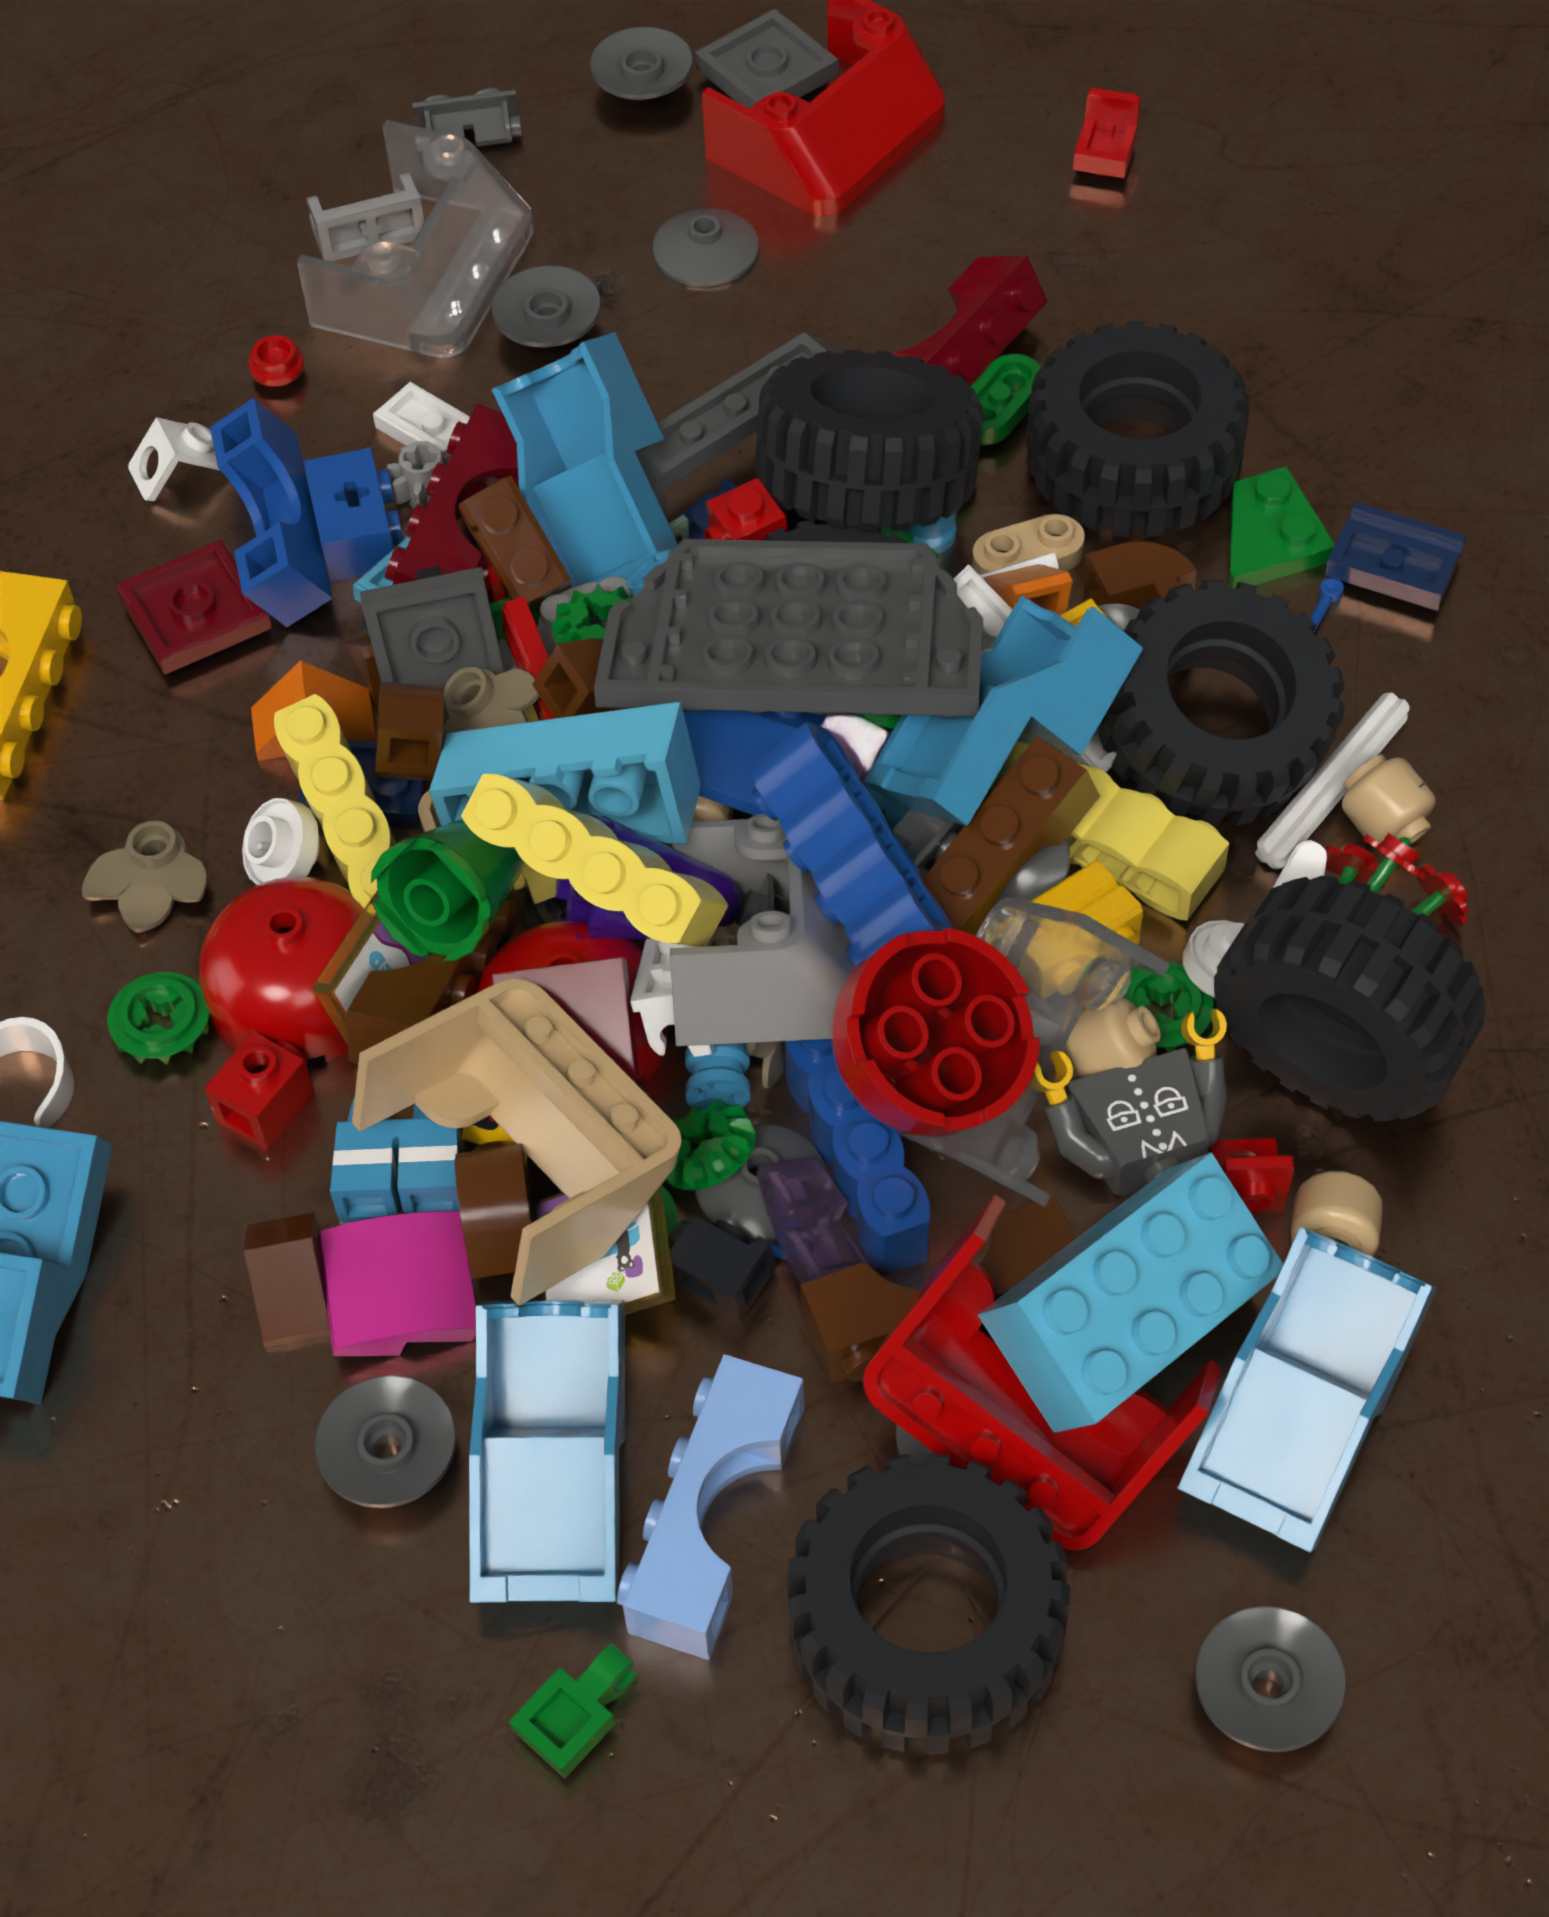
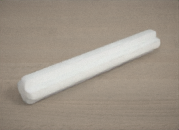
M1393 692L1382 694L1309 782L1257 841L1258 848L1255 855L1260 862L1267 863L1272 869H1280L1286 865L1296 845L1309 838L1345 795L1347 789L1343 785L1344 781L1355 770L1376 757L1407 721V713L1410 710V706L1405 699H1399Z

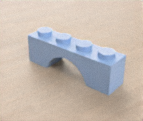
M723 1354L715 1377L704 1376L697 1390L693 1405V1416L698 1417L691 1437L681 1436L678 1439L670 1459L668 1476L674 1479L665 1501L656 1498L647 1514L643 1529V1540L649 1542L640 1564L634 1562L628 1564L619 1585L617 1604L623 1605L628 1634L706 1660L710 1659L734 1592L731 1567L715 1554L707 1544L701 1532L702 1522L713 1499L733 1481L756 1472L782 1470L805 1410L803 1378Z

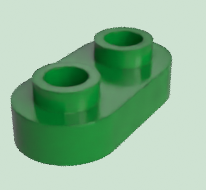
M1022 354L1000 356L971 385L970 388H973L978 396L984 413L981 445L994 444L1005 439L1029 412L1032 383L1036 373L1041 369V366L1033 358Z

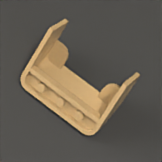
M521 979L500 981L359 1054L352 1124L359 1132L414 1103L431 1121L448 1128L467 1127L491 1116L516 1144L522 1143L523 1151L569 1198L557 1205L550 1213L527 1225L522 1230L510 1296L518 1306L604 1257L672 1172L677 1163L681 1146V1134L676 1124L541 987L532 982Z

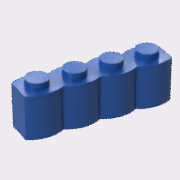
M805 722L749 768V773L756 786L752 791L756 804L770 819L774 821L780 820L782 829L787 837V840L783 843L787 855L800 870L806 873L811 871L814 882L819 890L815 894V900L821 911L830 921L837 925L843 924L851 943L847 947V952L855 966L873 951L903 933L908 934L931 930L943 931L946 928L953 929L944 910L923 884L920 873L911 857L891 832L880 807L860 782L847 754L828 729Z
M831 1039L785 1041L786 1080L789 1091L796 1103L809 1114V1130L815 1148L821 1157L833 1166L835 1193L847 1213L857 1220L858 1242L865 1259L882 1276L928 1261L930 1232L929 1199L919 1179L904 1167V1147L899 1133L896 1129L883 1124L871 1116L851 1095L837 1069Z

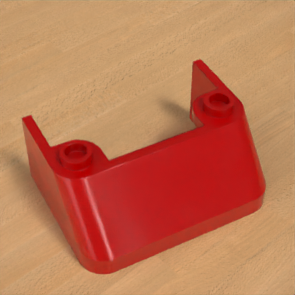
M827 0L828 51L852 67L810 103L787 92H774L760 99L749 109L709 87L703 91L702 105L706 159L811 215L832 216L843 211L936 128L945 116V93L903 19L898 14L870 0Z
M995 1194L934 1269L874 1353L864 1372V1390L875 1408L933 1453L951 1455L950 1466L967 1470L969 1462L973 1460L992 1468L991 1481L1001 1486L1006 1479H1011L1027 1492L1026 1510L1030 1511L1034 1507L1042 1508L1054 1525L1052 1542L1055 1541L1062 1544L1066 1550L1086 1549L1094 1545L1209 1414L1222 1367L1210 1359L1168 1409L1149 1394L1137 1390L1098 1423L1054 1433L995 1341L979 1330L983 1323L977 1314L996 1300V1287L990 1274L972 1258L986 1242L1006 1204L1005 1201Z

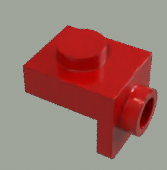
M1098 88L1089 89L1086 99L1085 121L1074 152L1073 170L1125 178L1138 134L1140 96Z

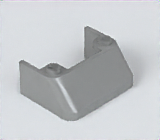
M764 813L752 816L749 819L692 822L687 844H672L673 849L728 874L733 881L734 888L739 892L740 905L749 889L759 892L767 873L773 875L774 893L790 900V915L779 911H764L754 915L751 920L745 922L737 932L738 945L670 948L676 1046L831 1039L832 1015L837 997L847 977L856 967L847 952V947L851 943L843 924H834L819 908L815 900V894L819 890L814 882L811 871L808 873L803 872L787 855L783 846L787 837L782 829L780 820L774 821Z

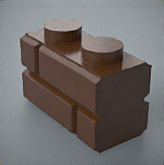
M511 475L459 504L461 517L503 589L507 590L510 600L525 596L529 609L533 613L540 609L542 602L548 596L560 594L572 588L569 574Z

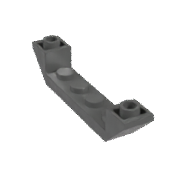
M803 332L659 421L657 424L665 440L636 453L666 520L668 521L666 488L757 432L760 391L775 370L782 365L787 367L791 360L802 356L809 359L813 358L815 353L830 351L832 354L852 349L847 345Z

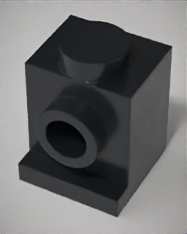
M693 1215L690 1221L682 1220L670 1234L665 1246L666 1257L664 1260L673 1284L741 1322L777 1268L770 1241L758 1235L752 1246H749L751 1241L742 1231L722 1220H717L714 1226Z

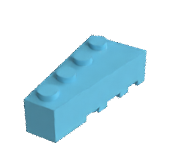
M681 702L447 733L429 792L440 824L443 826L462 819L461 815L482 774H498L541 786L551 792L567 810L587 815L606 816L661 843L687 844L701 783Z

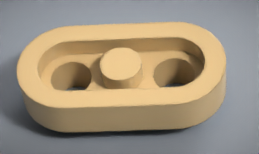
M1049 514L987 532L979 537L974 544L972 568L980 575L1055 552L1059 569L1064 571L1071 570L1080 563L1083 557L1084 530L1071 517L1061 514Z

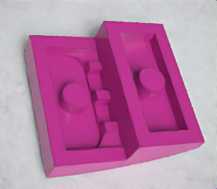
M432 1211L383 1216L347 1223L319 1232L317 1242L333 1356H400L406 1342L473 1341L476 1336V1304L460 1211Z

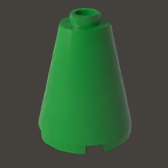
M463 819L400 840L384 851L371 872V883L377 879L379 898L373 904L378 918L391 937L411 953L421 957H425L429 953L447 956L443 961H455L472 952L484 940L526 863L519 856L516 849L501 847L484 841L469 829Z

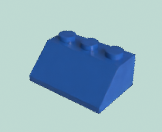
M683 710L701 783L699 796L754 816L763 814V812L756 804L752 795V791L756 786L749 773V768L805 722L829 730L835 717L842 715L875 733L878 732V729L862 724L852 713L818 715L809 712L766 711L751 713L733 710H701L695 712ZM853 765L857 775H859L861 768Z

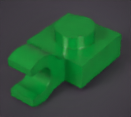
M610 1643L598 1654L587 1670L576 1681L559 1667L508 1721L512 1731L565 1779L616 1725L613 1714L604 1706L618 1699L638 1677L631 1669L634 1665L633 1661L613 1643Z

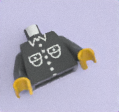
M1218 1009L1211 1010L1213 1031L1207 1039L1198 1036L1195 1032L1193 1012L1185 1015L1181 1022V1032L1185 1040L1195 1046L1196 1055L1190 1059L1186 1049L1182 1048L1144 1059L1142 1064L1137 1067H1116L1071 1080L1073 1076L1072 1061L1065 1053L1053 1051L1050 1052V1059L1056 1070L1053 1082H1049L1043 1077L1041 1067L1037 1061L1029 1086L1036 1091L1045 1092L1047 1101L1042 1106L1059 1153L1095 1179H1104L1111 1191L1119 1196L1136 1193L1169 1167L1206 1155L1207 1150L1213 1147L1220 1138L1227 1105L1223 1056L1215 1054V1043H1218L1226 1032L1227 1023L1224 1015Z

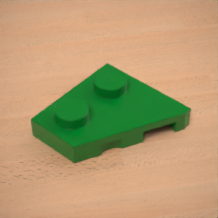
M1286 466L1234 482L1231 502L1232 525L1230 532L1228 588H1235L1238 581L1256 586L1327 564L1335 543Z

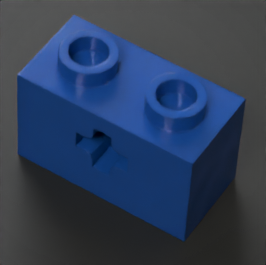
M371 448L303 461L329 582L363 576L394 549L393 546L399 545L403 541L397 510L386 512L384 504L394 502L387 468L376 470Z

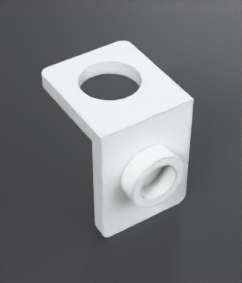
M158 417L155 418L128 465V469L144 500L151 502L156 500L178 461L220 471L217 466L211 430L194 422L184 424ZM156 449L159 458L158 467L154 476L149 479L147 462L151 452Z

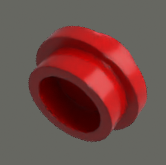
M270 335L254 344L248 365L251 376L258 383L266 386H283L296 380L303 372V354L288 337Z

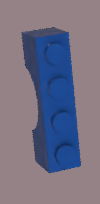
M253 398L212 425L210 430L217 466L243 500L256 533L254 539L234 551L242 594L284 626L288 627L330 601L333 597L297 433L258 400Z

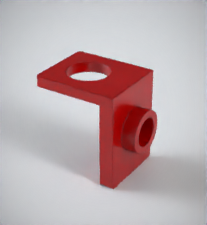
M1276 1139L1218 1140L1209 1149V1152L1213 1154L1251 1214L1285 1212L1294 1164L1291 1155L1278 1156Z

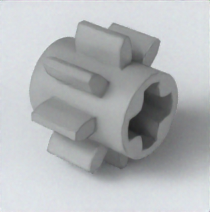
M419 441L400 449L399 463L387 465L396 503L402 504L407 501L413 509L418 503L427 506L431 496L427 495L426 491L432 472L438 462L447 465L451 455L446 453V450L441 452L435 444L428 441Z

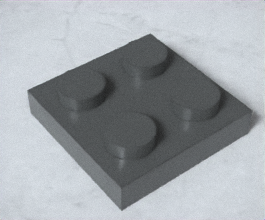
M775 8L695 52L696 69L733 100L749 109L760 99L774 92H787L801 98L839 76V59Z
M481 567L360 591L361 605L381 682L443 686L445 688L450 677L465 667L487 669L495 675L505 672Z

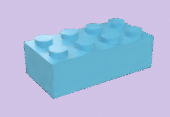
M1208 1153L1167 1168L977 1315L1052 1431L1057 1433L1098 1423L1275 1279L1283 1267V1262L1213 1154Z

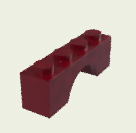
M1028 255L978 257L948 288L957 308L954 317L933 336L908 349L892 353V355L904 358L909 355L921 358L923 363L929 365H941L947 368L952 376H961L971 387L985 369L1048 302Z
M477 403L467 424L460 421L456 423L446 453L451 455L447 465L441 462L436 464L426 494L431 496L427 506L418 503L409 520L406 536L411 539L406 549L396 546L389 560L385 579L392 581V585L418 580L416 571L440 565L443 575L480 567L483 553L468 541L457 523V520L461 517L459 504L510 475L519 488L517 443L503 413Z

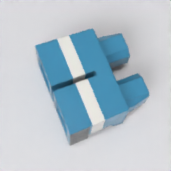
M353 1099L347 1122H337L330 1194L339 1224L343 1225L371 1218L400 1214V1201L404 1214L459 1211L455 1154L464 1152L459 1128H448L434 1123L414 1103L413 1119L390 1120V1117L359 1132L352 1124Z

